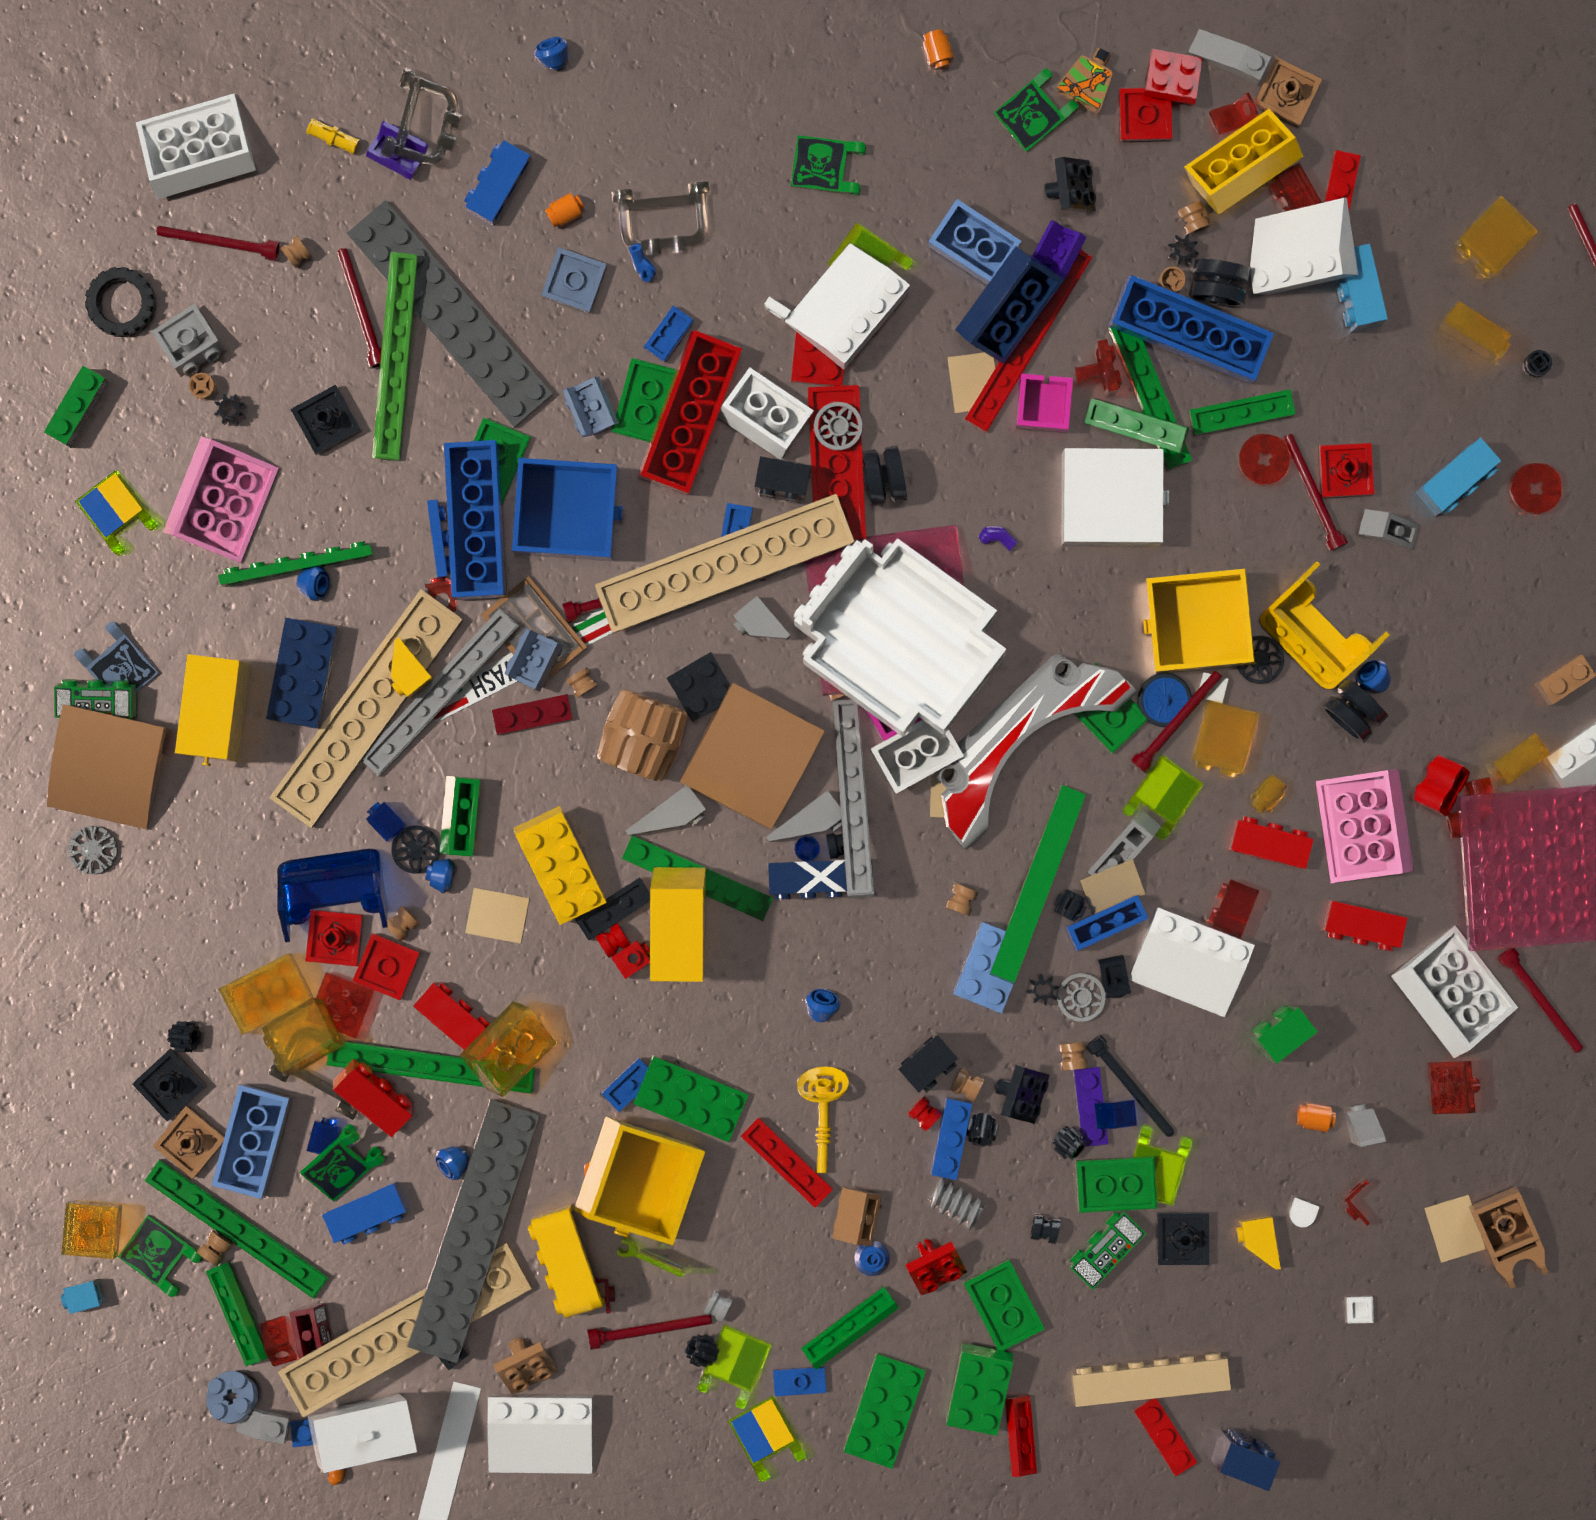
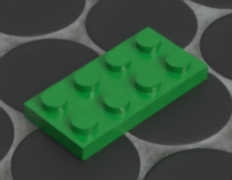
M652 1056L633 1104L729 1143L748 1094Z
M877 1353L843 1452L893 1469L926 1370Z

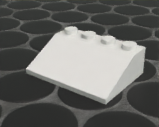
M235 94L136 122L149 181L157 199L256 170Z
M1347 198L1255 219L1250 262L1253 294L1270 295L1358 275Z
M849 244L787 317L785 323L845 370L908 295L910 285L891 269L854 245Z
M1155 908L1128 980L1225 1017L1255 945L1161 908Z
M1456 926L1445 932L1391 975L1453 1058L1471 1050L1518 1008Z
M490 1394L488 1396L489 1473L592 1474L593 1395Z

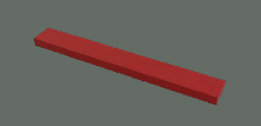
M1080 250L1064 282L1005 363L999 362L965 417L967 422L987 433L1093 256Z

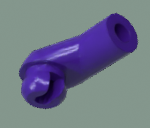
M1002 526L984 527L979 534V540L983 544H989L991 541H1000L1008 551L1018 543Z

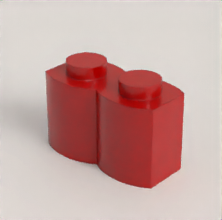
M1437 755L1427 767L1426 778L1417 785L1414 800L1421 806L1446 817L1455 805L1458 794L1464 788L1470 771L1463 765Z

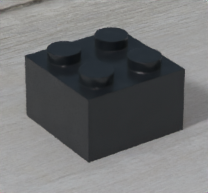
M760 456L754 486L755 492H759V497L774 499L775 495L783 496L784 501L799 504L800 500L806 501L811 465Z
M711 652L667 677L668 682L693 724L719 708L730 686Z

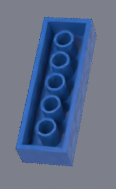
M1133 275L1126 278L1108 324L1111 328L1249 384L1256 381L1274 335L1271 331Z
M496 440L444 443L452 598L454 600L507 597L499 444Z

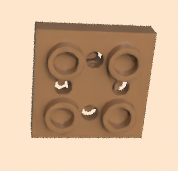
M1276 57L1253 105L1265 111L1270 109L1275 116L1299 127L1322 79ZM1297 95L1299 100L1301 99V97L1303 98L1302 101L1296 100ZM1278 102L1280 103V105H1284V102H1285V106H1284V107H1280V106L1278 105Z
M185 1106L153 1147L194 1179L223 1144L224 1136L191 1108ZM196 1129H201V1130H202V1134H200V1131H199V1130H197V1131H196L197 1134H195V1130H196Z
M516 1338L508 1344L512 1356L493 1364L496 1373L511 1394L523 1392L529 1386L539 1381H545L553 1374L559 1372L555 1362L541 1342L526 1348L522 1338Z

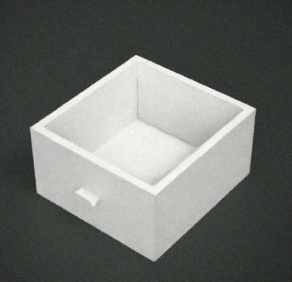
M1065 448L1063 450L1061 546H1160L1163 543V505L1169 506V490L1163 491V449Z
M399 1393L320 1410L307 1415L317 1465L323 1473L417 1452L407 1400Z

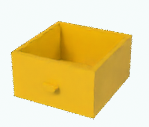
M1245 569L1146 578L1150 619H1143L1145 635L1152 634L1154 665L1157 674L1255 664Z
M187 654L175 753L205 758L204 762H202V765L211 766L209 759L239 762L251 665L239 660Z
M654 867L650 887V981L703 982L705 965L706 868Z
M606 1117L574 1210L587 1219L615 1227V1234L629 1237V1232L674 1245L705 1151L688 1142Z

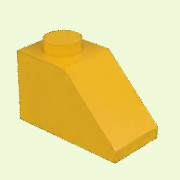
M399 637L394 640L391 678L394 680V683L391 686L400 696L405 694L410 698L433 678Z
M1271 1216L1239 1220L1240 1227H1236L1238 1242H1243L1245 1248L1274 1269H1281L1273 1218Z

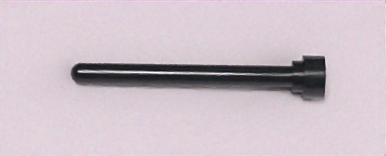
M1099 1034L1085 1046L1090 1054H1095L1096 1057L1100 1056L1165 1136H1173L1174 1129L1107 1050L1109 1047L1106 1045V1039Z

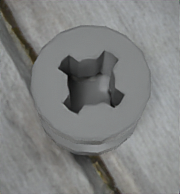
M714 1290L703 1314H711L721 1323L733 1300L729 1297H721L720 1293Z

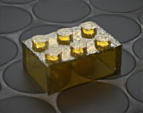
M288 953L219 988L242 1035L314 1000L292 953Z
M513 1001L460 1056L489 1092L504 1097L556 1042L528 1006Z

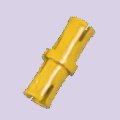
M314 118L311 119L306 130L307 134L327 142L326 145L331 147L334 145L351 154L355 153L360 141L358 138L339 131L338 127L334 126L332 128Z

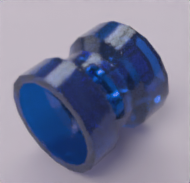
M803 836L797 840L794 851L800 860L809 862L817 858L820 846L818 841L812 836Z

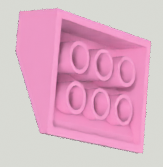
M201 437L163 532L241 563L279 468L212 439Z
M1399 769L1316 781L1331 883L1414 871Z

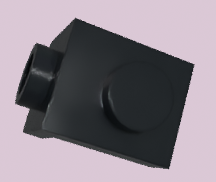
M1123 955L1098 960L1106 998H1121L1126 994L1132 993Z

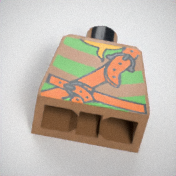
M1097 48L1092 59L1081 55L1060 81L1055 92L1069 100H1075L1080 106L1098 115L1113 75V71L1105 67L1111 54L1101 48Z

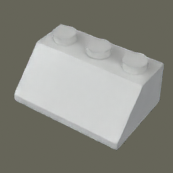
M749 367L722 405L717 417L781 460L814 410Z
M924 720L914 724L903 737L896 734L871 748L873 756L895 794L964 756L949 729L943 735Z
M1596 722L1542 758L1571 801L1596 785Z

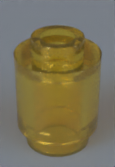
M1270 775L1268 779L1264 778L1250 796V799L1253 801L1251 806L1262 814L1265 811L1271 813L1285 795L1284 790L1287 786L1273 775Z

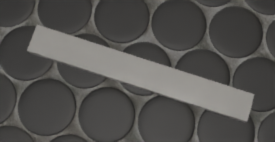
M500 608L378 738L361 761L377 776H380L515 632L519 625Z
M852 699L834 700L833 712L848 899L874 897L859 704Z

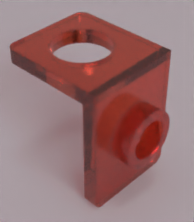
M1248 92L1234 103L1211 110L1209 116L1217 133L1221 135L1243 127L1259 116V113ZM1244 102L1250 108V115H1247L1244 110Z
M446 577L430 579L431 583L425 584V588L428 589V595L435 599L439 593L447 594L450 598V603L446 608L455 612L457 609L456 602L452 598L451 581H446Z
M1362 1179L1341 1199L1348 1205L1345 1209L1346 1212L1355 1221L1359 1218L1368 1226L1370 1224L1369 1221L1350 1201L1368 1184L1367 1180Z
M281 1316L262 1322L260 1327L264 1350L271 1364L278 1366L297 1360V1354L289 1340L285 1317ZM285 1351L289 1353L283 1358L275 1357V1354Z

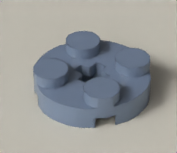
M236 1371L220 1374L208 1384L206 1398L208 1410L214 1419L227 1424H238L245 1421L249 1417L248 1414L252 1408H255L257 1405L258 1391L255 1383L246 1375ZM230 1392L237 1394V1398L233 1399V1404H230V1401L227 1400Z

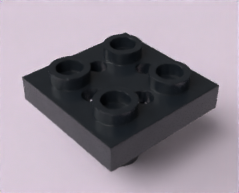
M1069 157L1054 159L1057 181L1045 184L1046 196L1049 199L1059 197L1061 210L1084 213L1096 211V194L1092 185L1093 170L1089 160Z
M336 385L290 409L315 455L361 431ZM338 411H340V412H341L340 417H335L334 413H335L336 415H339V412H338ZM331 428H335V430H336V432H335L334 435H330V434H329V433H333V432H334V430L331 429Z
M172 1048L132 1083L166 1122L174 1117L206 1087Z
M1016 1065L1011 1082L1001 1078L995 1087L996 1094L1006 1096L1001 1115L1035 1124L1041 1112V1103L1044 1093L1048 1089L1050 1075Z
M1157 1212V1265H1209L1208 1212ZM1181 1222H1185V1223H1186V1228H1185V1229L1183 1228V1227H1185V1224L1179 1225ZM1168 1235H1169V1237H1168V1240H1169V1241L1172 1240V1236H1173V1241H1172V1242H1167L1166 1237H1167ZM1180 1249H1183V1251H1181V1253H1182V1254H1185V1255H1180L1179 1250H1180Z

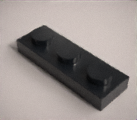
M639 877L608 897L605 904L580 915L575 921L589 941L650 902V892Z

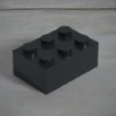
M934 1033L902 1061L897 1068L918 1093L922 1090L927 1093L938 1083L935 1078L942 1072L946 1076L957 1066L955 1061L958 1058L943 1040Z

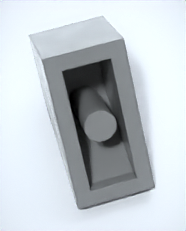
M1365 509L1359 534L1376 541L1413 550L1419 524L1389 512Z
M758 596L733 615L736 619L733 625L742 635L747 632L750 637L787 640L790 637L787 630Z
M252 1408L248 1414L249 1417L245 1421L238 1423L236 1427V1432L252 1438L284 1444L288 1439L292 1415Z

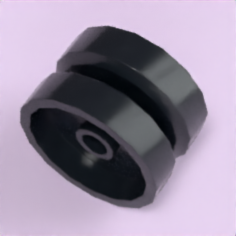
M1196 259L1193 275L1201 280L1191 283L1189 297L1215 305L1244 306L1247 291L1237 285L1248 283L1251 269L1247 266L1228 261Z
M898 445L885 447L883 451L884 464L880 463L879 454L875 449L862 451L863 477L866 492H869L871 506L885 505L886 488H889L890 497L894 503L907 501L906 484Z
M1345 679L1337 688L1338 694L1344 702L1337 697L1330 696L1322 705V708L1347 733L1359 742L1365 743L1373 734L1367 722L1374 726H1380L1388 717V714L1366 691L1352 681Z

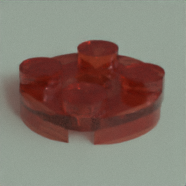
M1256 434L1243 444L1238 454L1240 471L1247 480L1256 485L1274 484L1284 477L1288 470L1290 451L1285 442L1279 437L1270 434ZM1259 453L1271 456L1268 460L1269 466L1258 463L1260 459Z
M1527 464L1518 469L1513 475L1509 494L1514 504L1523 512L1533 515L1545 513L1554 508L1561 498V478L1557 471L1547 464ZM1531 482L1533 484L1541 483L1540 490L1542 493L1540 495L1537 493L1533 495L1530 492Z

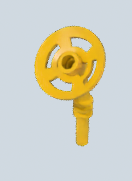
M834 1067L810 1069L803 1073L797 1082L798 1092L804 1099L819 1103V1127L816 1128V1131L819 1132L816 1134V1137H818L816 1139V1143H818L817 1173H827L828 1144L831 1143V1140L828 1139L831 1137V1134H829L831 1132V1128H829V1102L842 1097L849 1087L847 1075ZM832 1076L834 1078L832 1080H828L826 1078L818 1079L817 1077ZM809 1082L808 1092H805L804 1087ZM842 1083V1089H841V1091L838 1093V1091H839V1085H838V1084Z

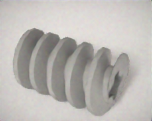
M941 1177L929 1197L932 1200L931 1209L941 1205L940 1214L949 1210L950 1220L958 1215L957 1224L960 1225L966 1220L968 1221L966 1229L970 1230L977 1222L985 1205L980 1208L981 1199L979 1198L971 1202V1193L962 1197L963 1189L961 1187L953 1192L954 1183L952 1182L945 1187V1178Z

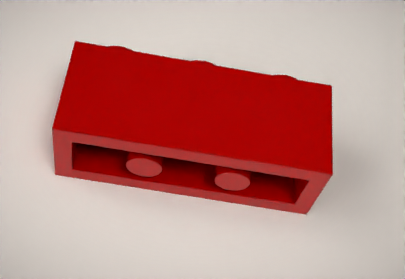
M1243 816L1242 821L1236 820L1229 846L1230 851L1301 869L1307 868L1314 840L1308 837V832L1293 829V833L1283 831L1284 826L1268 823L1267 827L1257 825V819Z
M1329 901L1322 931L1328 932L1329 938L1343 940L1344 936L1352 937L1355 944L1368 946L1369 942L1379 944L1378 949L1393 952L1394 947L1401 948L1408 918Z
M435 982L432 983L413 1007L473 1057L494 1033L490 1030L492 1024L482 1016L477 1019L470 1013L473 1008L462 999L459 1002L451 996L453 991L441 982L439 985Z
M353 1059L333 1080V1091L391 1138L412 1117L413 1106L409 1098L403 1094L399 1095L396 1093L387 1080L376 1077L372 1069L364 1062L359 1063Z

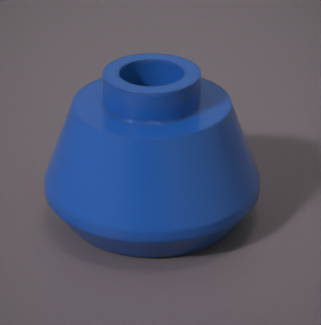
M561 37L548 38L536 46L534 55L544 67L551 70L559 69L565 65V61L568 58V43Z
M321 566L305 569L297 577V587L300 593L312 601H319L329 590L330 578L326 570Z
M1382 660L1367 662L1362 666L1357 675L1358 686L1374 694L1387 690L1391 681L1388 667Z
M451 859L434 861L433 866L428 865L425 880L430 881L429 886L441 893L448 892L451 887L454 862Z
M825 989L813 990L807 994L805 999L808 1014L816 1022L830 1020L840 1008V1001L837 996Z
M452 1146L437 1151L435 1160L440 1171L448 1179L459 1180L468 1166L467 1161L469 1157L462 1148Z
M873 1241L872 1246L860 1245L855 1252L854 1260L856 1267L861 1273L867 1276H877L887 1269L890 1255L882 1243Z

